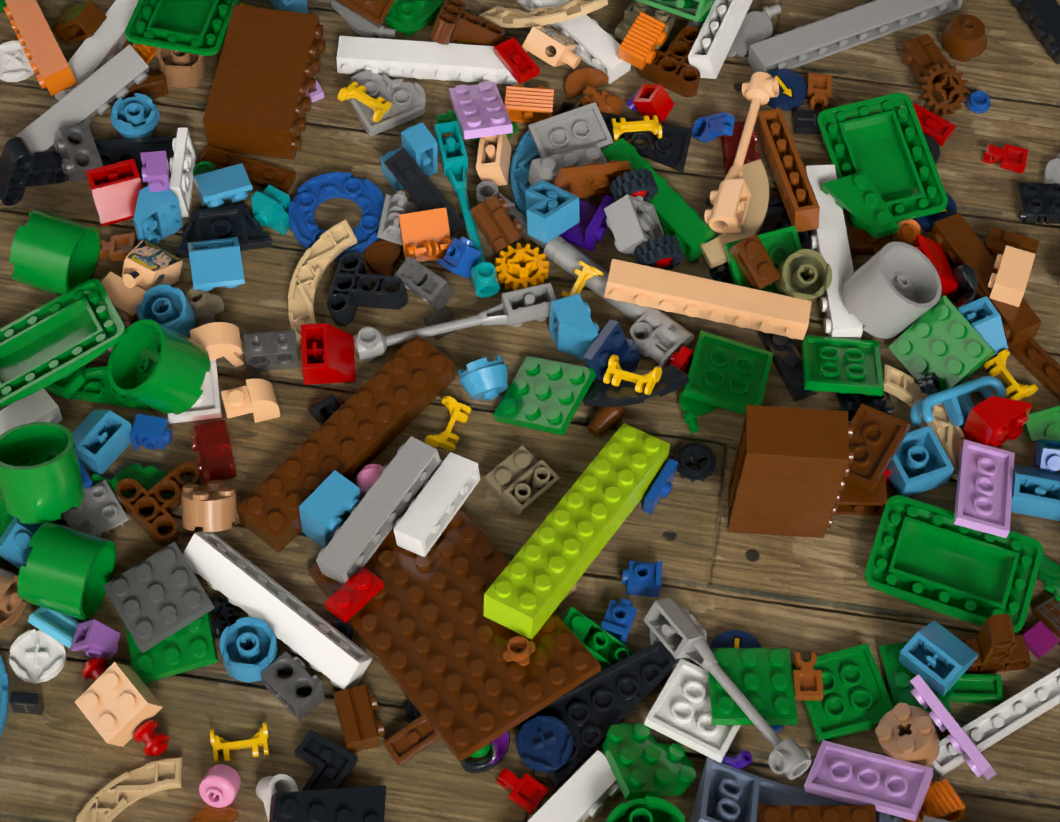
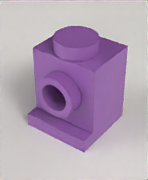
M166 151L140 153L143 166V182H148L150 192L170 190L169 164Z
M95 619L77 625L70 650H83L91 658L104 656L112 658L118 650L120 633Z

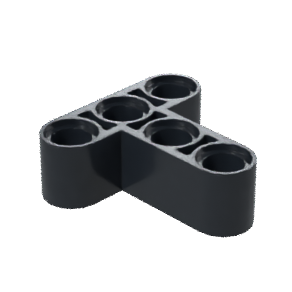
M15 137L7 141L0 157V199L2 203L6 206L17 204L23 198L26 187L60 184L68 181V175L64 174L62 170L60 153L56 151L32 153L22 137Z
M349 252L343 255L339 261L326 305L333 322L338 326H346L353 321L358 307L401 309L407 305L409 297L401 278L367 274L360 255L355 252Z

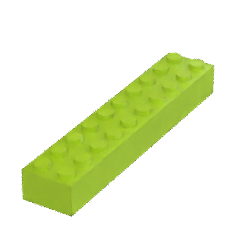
M623 423L484 594L483 616L532 640L650 489L668 460L670 443Z

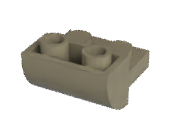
M632 2L625 10L623 20L616 27L614 36L624 40L642 11L666 23L665 32L668 33L667 38L662 46L657 45L656 47L657 50H663L670 36L675 16L670 15L664 10L649 8L646 4L640 2Z
M522 445L484 477L483 482L501 499L500 504L512 514L520 515L558 483L560 477L543 460L538 461Z

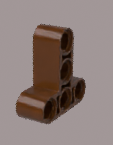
M445 0L430 33V38L433 41L443 45H448L451 39L468 45L496 46L501 44L505 31L496 24L465 12L466 4L463 1Z
M692 25L684 27L667 51L663 53L655 49L656 56L651 64L646 63L643 70L636 68L637 74L655 84H662L664 88L683 97L695 96L698 93L701 75L696 67L690 65L688 55L699 35L700 29Z
M182 463L148 492L136 480L131 478L123 479L116 486L118 502L122 509L158 545L167 547L173 542L176 543L178 539L177 523L170 513L182 504L181 493L183 492V485L198 484L200 486L199 469L193 463ZM185 475H192L195 477L192 481L189 482L182 480V477ZM127 491H134L136 493L130 498L122 496ZM165 492H172L174 494L170 499L161 497ZM145 509L154 511L150 516L140 514ZM165 527L172 529L171 533L167 535L159 533L160 529Z
M998 614L989 617L985 621L977 639L961 640L979 654L978 658L965 673L983 674L1016 671L1031 665L1026 639L1022 635H1015L1012 619L1008 614Z

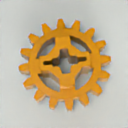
M517 243L515 249L510 245L507 246V253L500 251V258L495 260L499 284L505 282L504 289L508 290L512 287L514 288L513 291L544 284V279H548L549 261H546V254L539 255V248L536 247L531 250L530 244L522 248L521 244Z

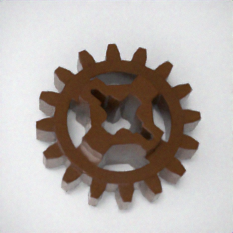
M948 63L931 66V69L925 70L926 76L919 78L923 85L917 87V90L922 91V95L918 98L926 101L923 107L930 106V111L932 113L938 111V116L953 114L956 110L961 109L960 103L967 101L963 94L969 92V89L964 88V84L968 81L961 79L963 72L956 73V66L948 68Z

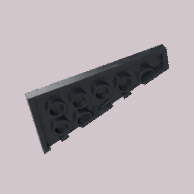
M661 641L598 672L519 724L521 728L523 723L536 718V716L549 715L562 720L571 732L573 747L568 761L559 769L546 772L555 790L605 740L610 726L621 724L676 667V660Z

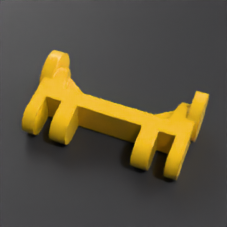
M356 81L339 91L337 96L339 101L342 102L345 99L355 98L370 107L374 112L372 120L376 123L382 119L383 115L392 106V103L389 101L385 103V99L381 96L374 99L365 93L366 87L363 85L359 86V83Z
M649 115L643 116V121L626 122L625 117L620 118V123H616V119L611 118L613 142L618 141V138L624 132L651 131L654 135H657L658 139L662 138V126L659 124L657 115H653V120H650Z
M580 260L578 264L584 268L582 271L577 268L574 269L573 273L579 276L570 293L563 290L561 295L569 297L580 294L587 280L598 275L604 276L605 273Z
M1008 349L1002 350L996 357L983 365L986 370L994 366L989 371L990 376L995 377L998 374L1002 376L1009 385L1006 388V396L1015 393L1010 399L1020 400L1033 395L1038 390L1036 384L1030 386L1017 383L1006 369V360L1010 355Z
M611 355L603 382L609 384L611 381L613 386H619L621 380L636 383V392L642 393L644 390L646 395H650L655 383L661 378L662 368L656 366L645 375L623 371L619 366L617 355Z
M444 396L442 403L449 410L451 419L445 431L438 435H427L425 442L432 447H441L448 451H454L456 448L454 444L458 443L459 436L451 433L456 420L462 423L467 422V414H470L472 409L467 405L457 402L451 396Z
M267 721L262 722L263 728H260L259 732L251 739L234 742L226 741L219 737L218 734H215L214 729H210L214 762H219L218 752L224 753V761H231V750L252 748L253 757H259V746H263L265 756L269 755Z

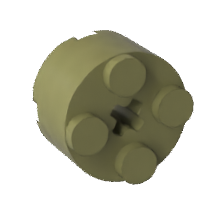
M801 249L792 253L780 263L777 270L781 278L775 282L777 293L780 295L814 301L829 288L832 281V270L829 263L827 264L819 252L811 249Z

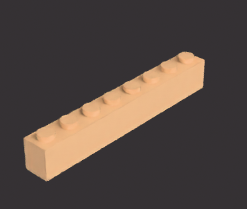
M612 259L604 298L615 301H623L643 307H651L666 312L679 313L689 317L707 319L717 323L721 322L740 328H748L800 340L804 339L807 331L812 301L617 259Z

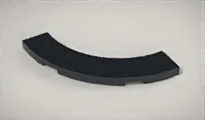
M671 364L662 370L661 378L655 383L650 395H646L644 390L642 393L636 392V383L630 381L620 382L619 386L593 381L582 402L586 406L619 407L643 403L646 398L656 395L662 397L678 390L689 383V378L687 374Z

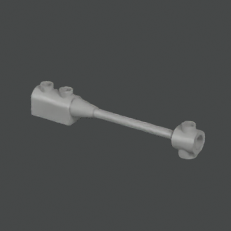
M551 283L503 293L501 304L471 317L384 336L375 328L364 327L359 331L358 335L353 336L356 354L359 361H373L377 356L385 355L387 346L408 342L416 334L421 338L477 325H512L520 327L524 322L532 320L545 321L550 316V302L557 299Z
M673 598L655 600L643 621L675 659L690 657L713 675L773 746L769 756V766L774 773H784L789 780L801 776L811 765L809 750L806 747H799L792 738L782 740L718 665V661L707 643L706 630L692 622L690 612L686 607H680Z

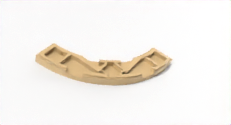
M571 0L553 10L552 6L533 8L531 13H526L519 9L496 6L480 14L479 17L505 28L543 26L586 15L608 5V0Z
M761 159L744 164L742 167V179L745 180L751 198L741 233H722L713 240L701 245L700 250L710 269L727 262L723 248L724 244L748 238L755 233L758 234L763 225L769 203V183Z
M346 219L319 236L320 239L305 251L293 273L288 292V315L291 329L295 330L297 345L301 344V325L317 324L314 313V298L322 274L340 253L357 243V239Z
M886 364L882 368L885 392L899 398L911 408L917 401L928 397L926 393L923 394L919 385L914 382L915 379ZM942 403L932 407L934 418L932 422L927 424L928 426L931 425L954 468L950 478L958 480L960 447L965 436L960 426L955 427V425L951 424Z
M182 757L146 763L145 766L131 772L127 771L101 788L86 803L77 815L76 822H111L125 808L147 795L167 789L182 788Z

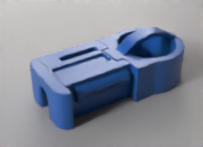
M722 112L700 117L693 124L692 137L702 143H708L715 140V137L731 136L733 134L735 116Z

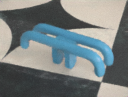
M984 376L931 394L914 403L910 411L911 423L913 427L920 428L922 426L921 413L926 423L932 422L934 418L932 407L943 403L951 424L955 425V427L963 424V419L967 421L969 413L974 407L969 394L980 392L986 400L990 396H994L990 387L995 390L998 397H1004L1006 389L997 378Z

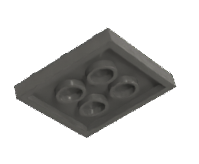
M175 542L103 585L142 653L215 608Z

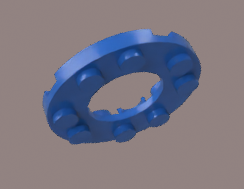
M348 172L321 174L300 186L297 190L298 193L290 201L288 210L290 229L295 239L305 249L311 248L320 239L319 236L327 231L318 227L314 220V214L321 203L332 198H345L355 202L362 210L363 215L360 224L352 230L357 243L344 250L336 258H341L349 252L360 254L365 251L366 247L380 239L377 237L385 198L379 188L366 178L362 180L353 177L352 173Z

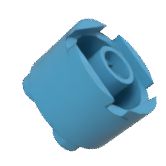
M167 284L157 285L146 291L143 295L144 299L137 306L138 319H150L186 337L190 336V330L195 328L196 314L184 293L179 288H174Z
M240 618L230 627L227 626L220 637L219 646L224 667L230 677L239 681H262L261 672L279 657L274 632L266 622L259 618Z

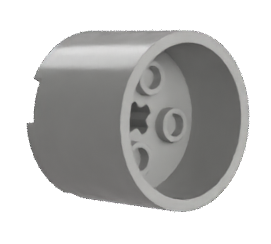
M891 242L879 250L844 282L842 294L848 313H854L864 325L863 330L875 337L889 339L901 333L932 308L941 297L942 286L935 267L921 251L907 243Z

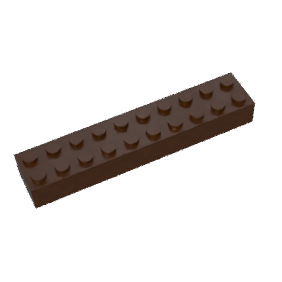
M416 334L237 506L239 522L277 553H280L302 531L299 506L335 470L352 482L366 465H369L455 380V362Z

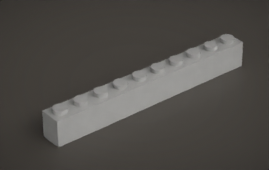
M875 0L865 5H859L854 9L839 12L823 20L819 19L806 26L797 27L792 31L777 34L772 38L757 41L750 45L747 61L755 73H769L778 69L791 70L961 8L963 0Z

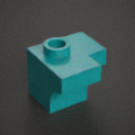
M268 185L262 193L256 191L251 197L253 216L261 226H267L285 236L290 230L288 214L290 195Z

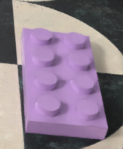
M483 81L477 85L468 86L461 84L455 86V88H448L449 98L465 140L513 133L512 122L495 82Z
M963 440L960 447L954 514L955 525L1007 538L1010 532L1014 452Z
M918 674L910 680L915 687L911 690V693L924 709L930 706L933 711L929 713V716L942 732L948 729L950 734L946 738L960 755L966 752L968 757L964 761L978 778L984 775L987 781L994 777L997 773L921 676Z
M823 740L804 784V789L807 793L852 805L876 806V811L917 821L933 777V768Z

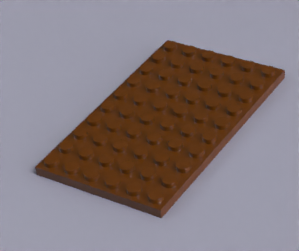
M461 507L425 557L397 546L392 529L364 566V568L383 580L384 587L347 621L459 762L601 671L600 663L554 612L532 640L483 616L484 594L510 562ZM318 564L308 568L309 575L327 598H330L342 586L339 582L322 574ZM521 636L535 643L536 650L531 653L528 665L521 666L518 662H507L504 660L503 653L507 651V644L511 638Z

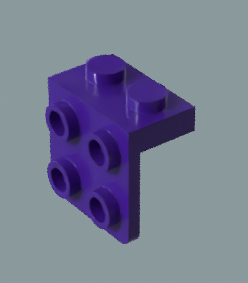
M605 195L599 207L579 199L580 222L559 236L569 243L593 252L597 243L603 240L606 233L607 216L604 208L613 204L614 198Z

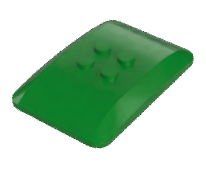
M139 0L125 29V38L135 44L204 56L215 55L224 43L234 5H240L241 0Z
M894 93L826 109L819 113L817 118L818 127L830 164L835 165L837 179L866 170L896 222L939 213L947 207L948 197L909 96L904 93ZM848 211L853 225L858 229L864 230L854 221L855 217Z
M90 279L0 329V408L26 398L95 360L123 339L126 335V327L99 280Z
M901 495L890 497L885 505L864 572L866 583L876 590L904 601L981 626L991 616L1008 614L1011 616L1014 632L1020 631L1026 620L1043 556L1041 543L1032 537L1013 531L1009 532L1007 538L955 525L954 512Z

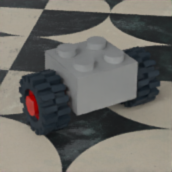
M640 168L638 171L634 169L631 170V173H623L624 176H618L617 180H613L611 182L612 185H610L615 202L604 208L607 216L606 223L612 230L615 238V247L619 252L635 257L640 265L663 270L674 269V266H678L684 260V255L677 237L673 235L669 237V235L664 234L654 205L648 203V199H654V195H657L659 191L652 172L649 169L643 170V168Z

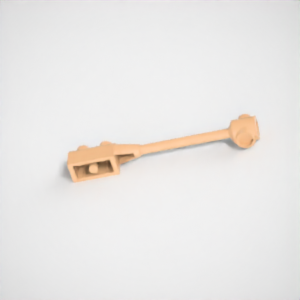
M765 72L752 74L750 82L742 84V94L751 104L735 160L726 177L720 183L718 190H712L710 193V202L713 205V209L705 210L704 218L706 224H709V227L718 233H741L751 198L745 180L742 179V167L760 106L766 105L770 98L777 97L779 94L778 80Z

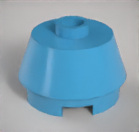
M134 93L135 97H128L124 100L122 97L119 98L112 107L111 123L124 139L151 137L155 132L160 117L159 110L152 102V99L140 93Z
M497 355L495 357L496 361L491 362L486 357L466 364L468 370H458L460 376L459 383L472 400H492L508 388V365L504 363L502 356Z

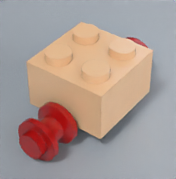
M105 657L89 659L84 664L82 676L86 680L93 679L95 682L75 701L76 705L107 744L124 747L133 738L136 743L143 742L145 744L143 752L146 756L161 755L168 748L167 743L170 738L166 733L159 734L156 731L159 724L156 720L151 719L163 706L130 666L114 662L106 669L108 661Z

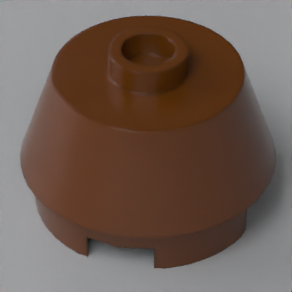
M973 15L957 16L941 34L942 48L945 47L951 54L950 58L956 61L968 62L970 58L980 56L987 47L985 26L979 18Z

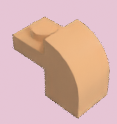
M213 322L190 330L191 339L205 347L210 361L224 356L235 367L245 364L243 355L245 353L244 343L240 339L239 327L226 322Z
M247 379L246 386L221 391L227 419L249 413L253 414L255 423L280 417L273 385L267 380Z

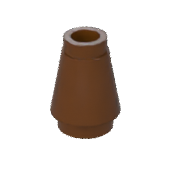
M621 406L599 407L587 428L594 436L599 437L621 421L625 411Z

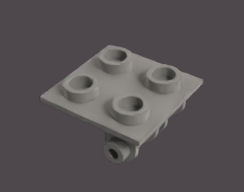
M397 191L393 196L385 195L377 233L378 238L403 246L398 215L422 211L417 204L407 201L408 198L405 192Z
M106 480L85 489V498L78 508L72 507L62 513L70 528L101 537V534L104 532L106 534L109 533L108 530L124 526L123 523L129 520Z

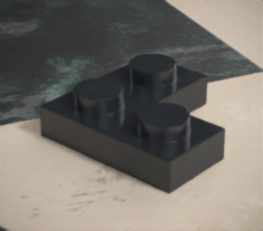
M312 729L308 731L294 751L296 757L316 768L302 791L340 789L358 763L356 755Z

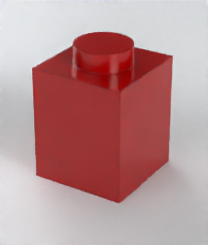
M643 84L632 101L642 116L649 115V119L653 120V115H657L659 122H664L675 105L662 84Z

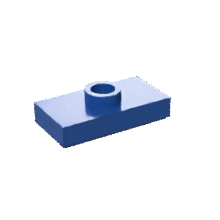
M671 458L667 460L644 497V512L652 515L661 498H667L673 487L671 482L677 472V461Z

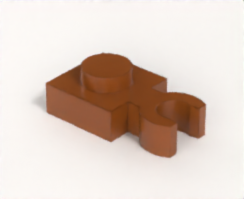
M808 73L807 97L811 98L809 108L814 110L815 104H821L823 106L822 110H826L829 103L828 99L831 98L832 75Z
M590 86L583 90V94L587 96L581 99L580 103L585 106L596 102L600 112L620 116L622 99L604 90L598 94Z
M136 234L113 235L110 238V242L101 240L98 261H103L110 257L112 262L125 260L126 256L138 244Z
M797 652L794 664L798 670H793L792 672L795 700L822 701L824 696L821 670H813L817 660L815 652H811L809 662L802 661L800 652Z

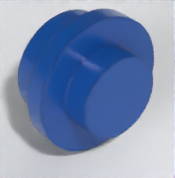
M983 91L973 92L969 95L966 102L970 111L979 114L987 112L991 104L988 94Z

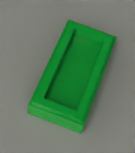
M964 673L947 692L949 702L1001 704L1003 702L1001 674Z

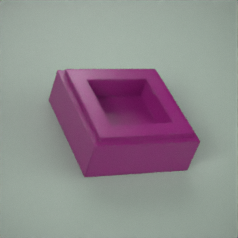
M1041 621L1022 635L1026 639L1028 650L1038 660L1060 641Z

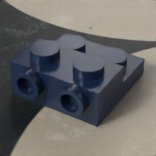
M612 319L608 321L583 356L587 367L593 368L596 373L595 382H603L611 355H617L619 366L623 371L630 373L636 371L642 357L635 341L626 338L619 322Z

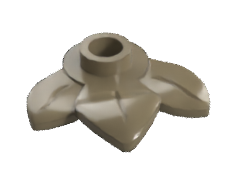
M191 288L186 294V298L196 314L194 325L196 328L213 323L215 321L214 314L220 313L225 309L221 297L210 294L208 291Z

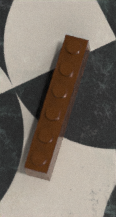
M956 213L934 222L930 239L941 245L953 270L961 264H967L974 269L977 275L978 290L973 300L976 301L985 296L988 297L1001 316L1006 341L1010 342L1011 345H1017L1026 341L1029 337H1035L1041 321L1024 298H1022L1019 307L990 299L992 288H989L988 284L992 273L997 274L998 269L994 268L995 259L962 215Z

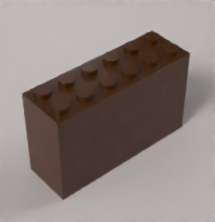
M234 5L203 118L208 145L233 153L295 160L296 152L300 151L302 146L301 131L306 130V111L310 112L312 99L309 97V93L315 92L316 78L313 77L316 73L320 72L321 59L319 58L320 54H324L326 46L325 40H322L323 25H320L319 15Z
M747 405L728 484V532L824 538L826 529L831 528L832 516H835L836 503L840 502V490H844L845 477H848L849 463H853L854 448L849 446V439H852L853 422H848V411Z

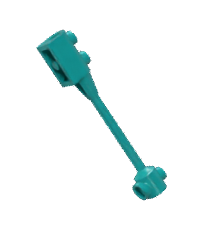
M458 121L434 124V137L437 141L444 175L457 193L468 237L475 242L474 247L482 251L475 221L469 212L471 206L467 195L468 157ZM446 132H451V133H453V134H452L451 136H449V137H446V138H442V137H441V135H442L443 133H446ZM482 251L470 274L476 295L481 298H487L497 294L500 291V285L495 266L485 262Z

